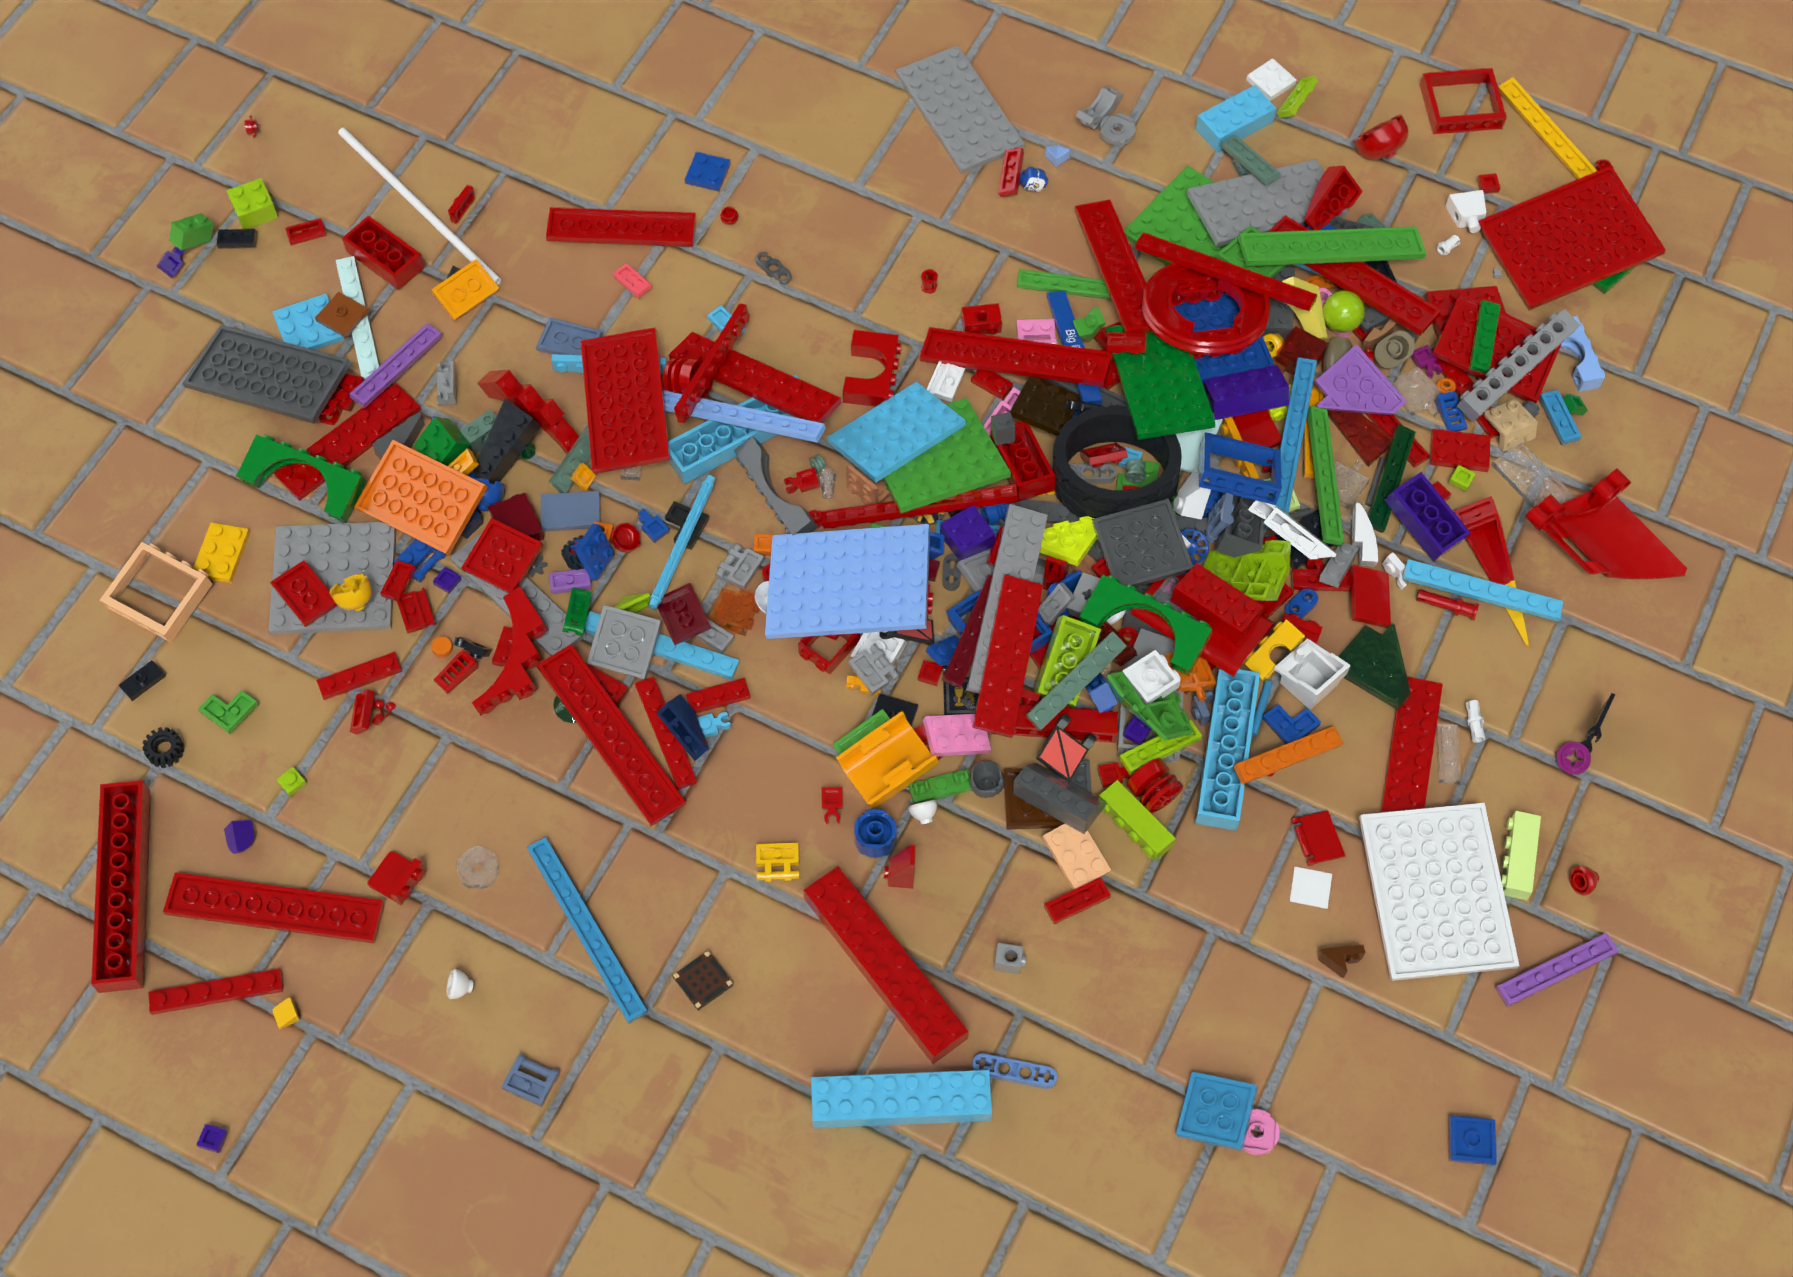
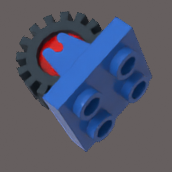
M592 524L584 537L583 535H580L579 538L574 537L573 541L569 540L567 542L568 545L565 544L563 546L564 549H561V555L567 566L572 570H579L580 567L582 569L585 568L591 580L599 579L615 555L599 524Z

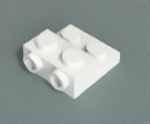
M880 632L863 633L851 657L854 658L864 650L871 656L873 653L870 651V647L876 644L880 650L882 649L885 652V657L888 661L894 664L895 660L899 659L908 642L895 637L882 639L879 635ZM879 661L875 662L880 670L884 668Z
M1156 650L1123 670L1145 704H1150L1160 696L1164 698L1180 686L1181 679L1179 674L1168 666L1166 658L1163 655H1159Z

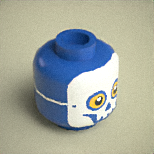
M1028 167L1022 171L1020 176V184L1027 191L1040 192L1048 183V177H1046L1043 169Z

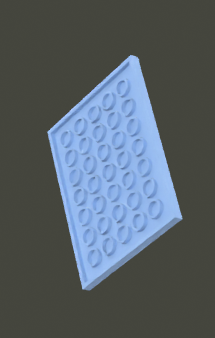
M929 524L797 533L793 536L792 534L773 535L765 626L766 639L926 629L930 544Z

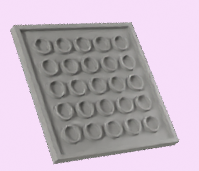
M383 522L277 526L272 581L304 560L329 591L337 583L339 586L344 584L345 581L343 579L349 576L364 574L371 583L372 596L366 607L360 611L344 610L337 605L304 627L272 587L268 630L270 635L392 629L393 600L381 597L380 592L394 566L396 529Z

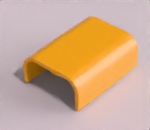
M903 711L836 757L841 768L871 809H876L939 764L936 755L931 756L930 751L910 726Z

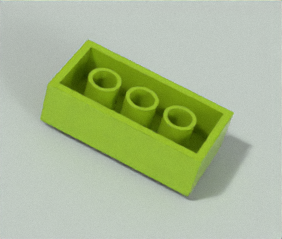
M1065 615L1058 617L1033 692L1040 694L1042 698L1048 694L1096 647L1101 629ZM1080 692L1066 706H1076Z

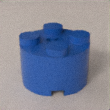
M880 809L868 810L858 817L854 825V840L859 853L871 858L889 855L896 844L897 827L894 819L887 812Z

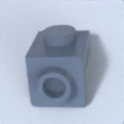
M1204 691L1207 696L1205 701L1199 702L1197 694L1193 697L1191 711L1193 718L1198 720L1200 726L1207 725L1209 722L1210 713L1206 705L1212 703L1214 697L1212 691L1207 693Z

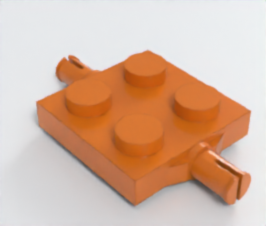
M1167 653L1165 655L1170 668L1174 653ZM1201 657L1198 659L1190 676L1177 671L1181 679L1177 691H1195L1199 702L1207 699L1203 689L1213 688L1216 685L1208 662Z

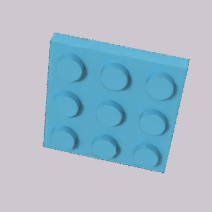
M327 294L272 311L284 342L317 350L344 341L343 336L315 320L318 313L329 302Z

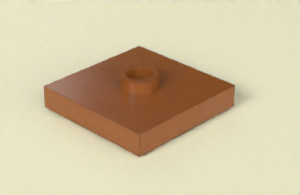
M338 292L318 313L315 320L346 338L369 313V309Z

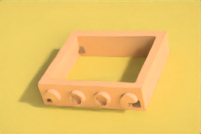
M141 542L99 601L109 610L172 643L212 586V582L207 578L208 574L201 569L196 571L186 561H177V558L169 552L165 554L160 552V549L154 544L150 543V545ZM149 555L196 579V582L165 626L117 601Z

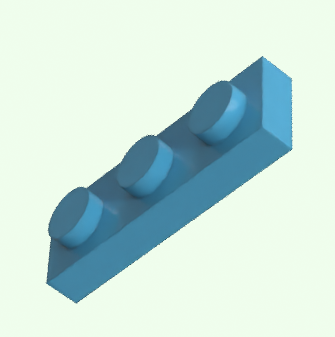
M1559 390L1540 394L1539 400L1561 444L1579 441L1581 434Z

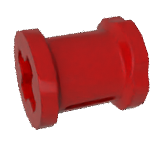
M932 269L923 271L921 274V289L924 293H934L937 289L936 281L938 280V274Z

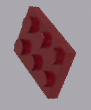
M690 583L665 594L662 602L657 607L674 645L711 629Z

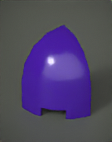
M252 820L231 821L224 829L227 846L231 853L237 854L245 851L254 840Z

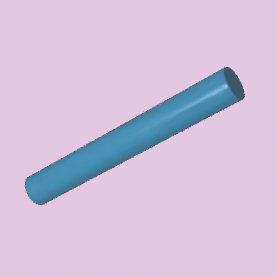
M1269 680L1264 682L1255 712L1252 736L1254 737L1258 735L1273 684Z

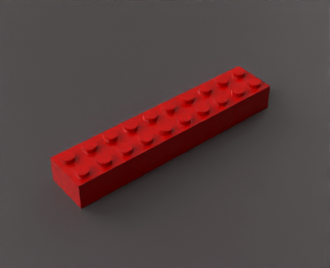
M143 780L100 784L91 985L98 993L143 988L150 790Z
M836 867L803 890L804 900L932 1064H935L968 1039L969 1031L839 867Z

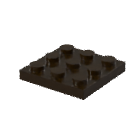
M1029 376L1010 413L1017 420L1057 436L1060 434L1059 431L1064 424L1072 419L1076 410L1066 408L1067 401L1080 402L1081 398L1078 394L1037 377Z

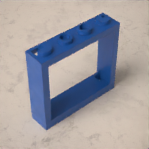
M1205 432L1199 448V487L1223 493L1227 492L1232 495L1276 505L1282 490L1281 450ZM1210 453L1271 467V482L1210 468ZM1210 478V481L1207 482L1204 481V479Z
M981 589L946 611L948 621L960 636L966 625L961 617L972 611ZM1039 611L1035 628L1041 636L1032 641L1030 653L1038 651L1046 643L1050 642L1053 633L1049 624L1041 620L1042 616Z

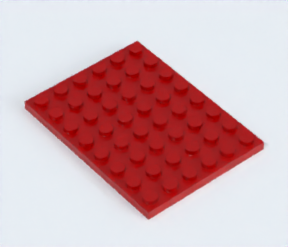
M1612 166L1478 221L1482 234L1529 310L1661 256L1666 251Z

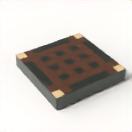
M709 951L673 975L674 980L697 1010H700L733 987L732 981Z

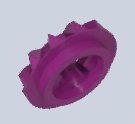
M1566 743L1557 753V764L1562 771L1570 775H1579L1590 766V752L1581 743ZM1575 750L1576 758L1583 761H1576L1572 767L1571 760L1566 757L1572 756Z

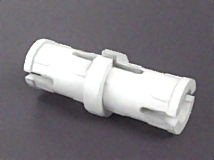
M1471 700L1466 702L1468 712L1467 724L1471 729L1472 741L1475 743L1483 742L1486 738L1483 730L1484 718L1481 717L1479 701Z

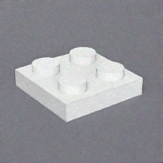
M1274 59L1248 74L1246 78L1252 86L1256 85L1270 101L1296 85L1297 81Z

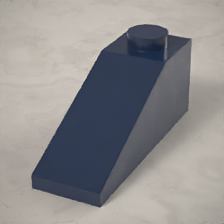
M681 694L670 700L656 713L694 761L709 749L694 710Z

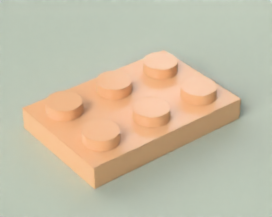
M1063 824L1042 836L1073 890L1111 871L1088 830L1085 834H1082L1067 824Z

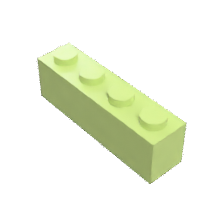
M1515 811L1512 818H1508L1506 829L1509 830V836H1506L1504 842L1507 854L1504 855L1502 860V868H1505L1504 875H1501L1504 896L1528 900L1532 894L1541 816Z

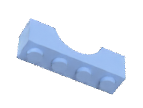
M1575 316L1573 318L1580 326L1562 342L1561 347L1572 350L1580 360V364L1576 366L1572 379L1578 392L1600 388L1605 379V372L1598 363L1597 354L1592 350L1591 341L1584 332L1583 324Z

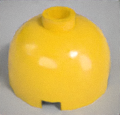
M364 574L349 576L343 579L345 581L344 584L339 586L337 583L330 589L331 597L344 610L360 611L366 607L372 596L371 583Z

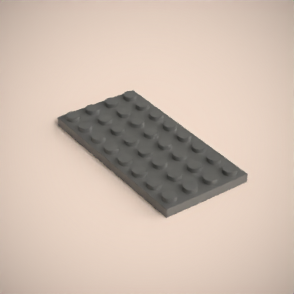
M220 325L187 375L183 385L185 388L315 424L351 363L346 358Z

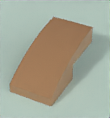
M1390 318L1381 331L1374 327L1366 337L1362 350H1365L1367 346L1370 347V350L1376 348V345L1382 339L1394 332L1397 322Z

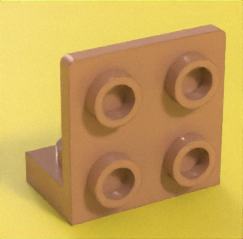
M850 464L846 467L847 488L852 494H857L864 504L883 503L891 496L889 490H886V486L881 482L875 483L861 470L857 471Z

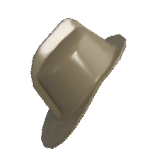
M1396 331L1388 335L1376 345L1374 355L1376 361L1384 368L1391 369L1398 366L1412 356L1415 350L1414 339L1405 331Z

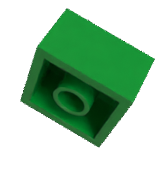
M434 417L413 446L419 453L448 466L462 452L469 449L471 444L450 419Z

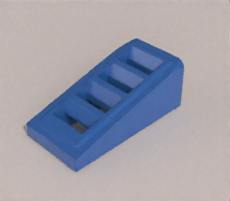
M1455 391L1439 394L1435 400V405L1446 429L1458 432L1467 430V424L1463 412L1457 407L1459 400ZM1459 421L1458 424L1451 425L1452 422Z

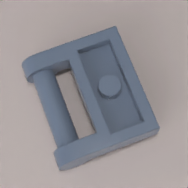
M1226 492L1208 511L1205 538L1210 543L1215 542L1219 534L1234 522V518L1231 515L1234 509V503H1232L1233 495Z
M520 1053L501 1088L506 1092L542 1107L554 1083L557 1081L560 1071L555 1068L551 1070L527 1059V1056ZM525 1067L547 1077V1080L545 1082L521 1072L520 1069Z

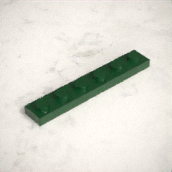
M1401 424L1395 427L1367 515L1373 529L1380 533L1386 530L1392 510L1384 500L1400 485L1416 434L1415 431Z

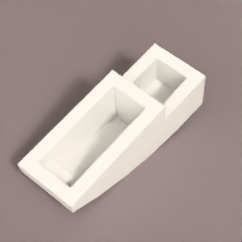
M1356 503L1352 510L1351 545L1359 547V566L1375 567L1378 563V548L1374 530L1365 510L1360 503Z

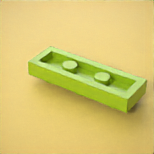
M1315 75L1302 78L1277 111L1279 118H1290L1297 113L1298 108L1305 102L1306 97L1314 90V86L1318 82Z

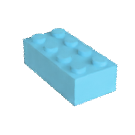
M1254 85L1199 114L1195 129L1217 153L1223 150L1220 147L1221 141L1234 135L1239 139H1243L1273 123L1277 108Z

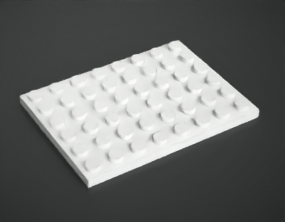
M1485 803L1360 815L1359 820L1390 981L1515 969L1519 967Z

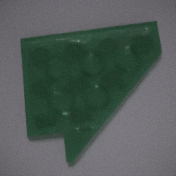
M1392 623L1383 635L1365 625L1338 656L1350 665L1347 675L1343 678L1399 710L1409 699L1411 692L1395 625Z

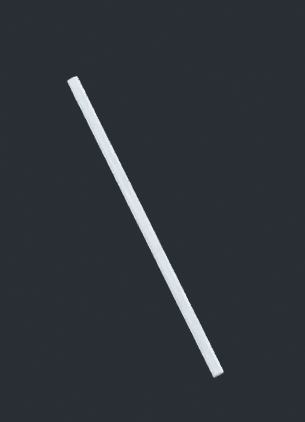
M343 127L338 131V134L470 262L477 259L496 285L501 283V278L346 128Z

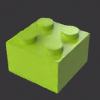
M262 178L226 190L243 229H249L278 218Z

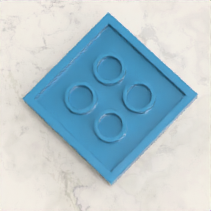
M1192 1072L1176 1131L1177 1137L1243 1151L1258 1090L1257 1085Z

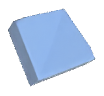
M1059 145L1045 148V157L1057 167L1070 158L1071 151Z

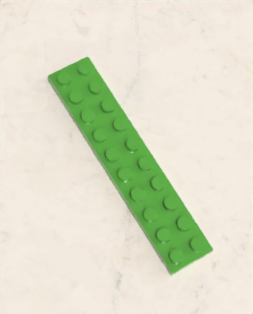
M1417 226L1239 233L1238 236L1246 266L1425 259L1427 254Z

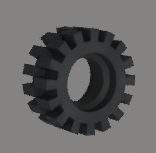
M165 727L163 731L162 728H158V732H155V730L151 731L152 736L146 735L147 740H143L144 746H142V749L151 764H154L156 767L160 765L162 768H166V764L171 767L173 766L171 762H179L177 757L182 758L181 752H184V744L173 729L170 731L169 728ZM170 742L171 747L168 751L161 754L156 752L159 744Z

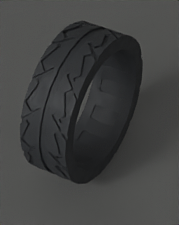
M1102 406L1089 409L1080 413L1079 416H1074L1059 431L1060 434L1057 435L1054 443L1052 470L1056 475L1055 493L1060 502L1077 517L1089 516L1099 518L1169 499L1170 503L1174 500L1172 498L1177 492L1182 460L1181 447L1176 434L1138 440L1127 406ZM1105 442H1122L1137 446L1153 455L1161 464L1164 472L1155 481L1137 489L1125 491L1108 490L1094 486L1080 478L1072 470L1068 462L1077 452L1088 446Z

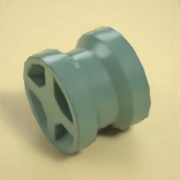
M1131 460L1126 463V470L1128 471L1126 473L1127 481L1140 483L1145 480V462Z

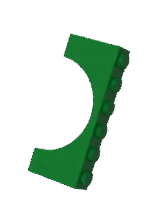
M256 434L236 477L242 482L260 489L265 479L283 466L290 464L312 466L322 473L326 481L327 502L324 512L332 518L347 523L366 483V480L361 476V472L354 469L348 471L337 462H333V464L328 463L324 457L316 455V457L310 456V453L304 449L299 448L295 450L292 448V445L281 441V443H277L271 436L264 434L262 437Z
M1102 575L1079 616L1080 621L1101 628L1110 617L1128 609L1151 611L1163 618L1174 634L1176 644L1171 660V668L1190 676L1212 636L1210 625L1202 620L1198 622L1192 619V616L1186 612L1181 611L1179 613L1173 610L1174 607L1168 603L1163 602L1161 604L1155 601L1156 599L1150 594L1145 593L1143 595L1137 592V589L1129 584L1125 586L1119 583V580L1109 575L1107 577Z

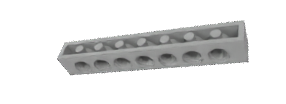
M1565 309L1559 314L1555 312L1548 319L1550 322L1547 325L1543 323L1535 330L1537 332L1536 335L1530 334L1523 341L1524 345L1522 347L1518 345L1510 352L1512 354L1510 358L1505 356L1498 363L1499 367L1497 369L1493 367L1486 373L1485 376L1487 378L1484 381L1479 379L1472 386L1474 390L1471 392L1467 390L1460 397L1462 401L1457 407L1472 422L1479 418L1580 326Z

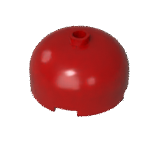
M1402 114L1392 117L1390 121L1380 123L1359 135V139H1354L1353 143L1359 154L1366 159L1378 160L1384 157L1389 159L1396 155L1395 151L1400 149L1407 141L1408 126Z

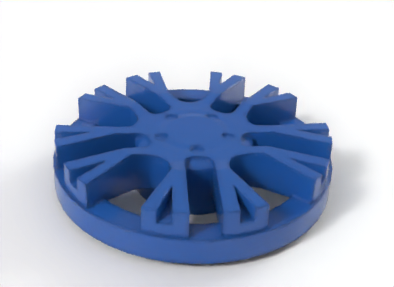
M1193 528L1182 530L1181 534L1191 543L1187 550L1189 555H1192V564L1201 563L1209 552V542L1206 540L1205 535ZM1187 532H1193L1192 539L1187 537ZM1199 534L1200 537L1198 538V540H1194L1196 535ZM1204 539L1206 546H1199L1198 542ZM1198 549L1205 550V553L1199 552ZM1194 554H1199L1202 558L1196 561Z

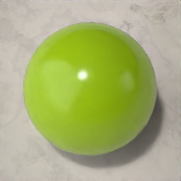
M1335 292L1324 302L1323 316L1325 324L1335 332H1351L1358 328L1364 319V304L1361 298L1353 292Z

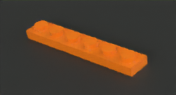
M1335 726L1239 762L1233 768L1241 784L1244 785L1338 748L1344 743Z

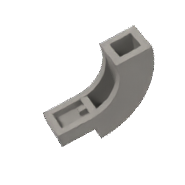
M1110 86L1102 87L1095 101L1088 108L1078 110L1076 117L1080 118L1083 124L1097 129L1100 127L1104 117L1112 115L1124 94Z

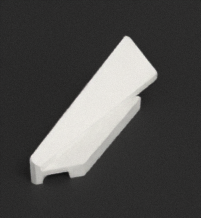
M1255 500L1248 509L1250 512L1265 519L1263 523L1286 541H1290L1291 545L1309 559L1335 557L1337 555L1334 550L1279 506Z

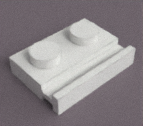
M939 361L927 390L939 399L952 402L965 374V368L949 363L947 365L942 364Z

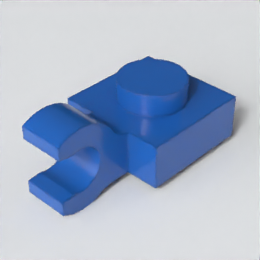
M645 509L637 513L640 516L638 520L643 524L641 526L642 531L653 543L669 533V528L657 515L651 518Z

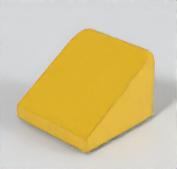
M291 997L285 999L272 1009L279 1029L300 1021Z

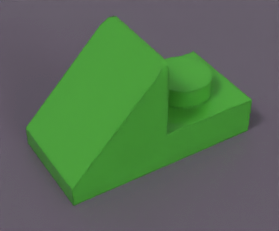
M1099 307L1092 308L1085 318L1073 320L1079 337L1086 342H1090L1106 324Z

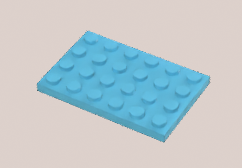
M916 381L828 436L827 441L877 483L966 426V421Z

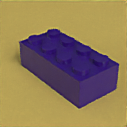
M1270 365L1264 368L1250 369L1244 372L1231 373L1203 380V387L1215 420L1289 405V385L1278 365Z
M1422 472L1398 487L1384 500L1433 562L1460 544L1471 534Z

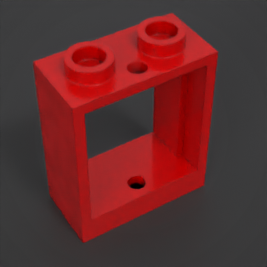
M860 633L840 634L842 638L847 640V643L830 662L810 649V646L819 636L803 637L798 643L799 655L804 660L813 662L820 671L831 674L858 644Z

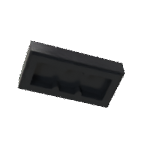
M256 229L218 230L216 245L218 248H255Z
M151 660L118 686L133 701L166 676Z

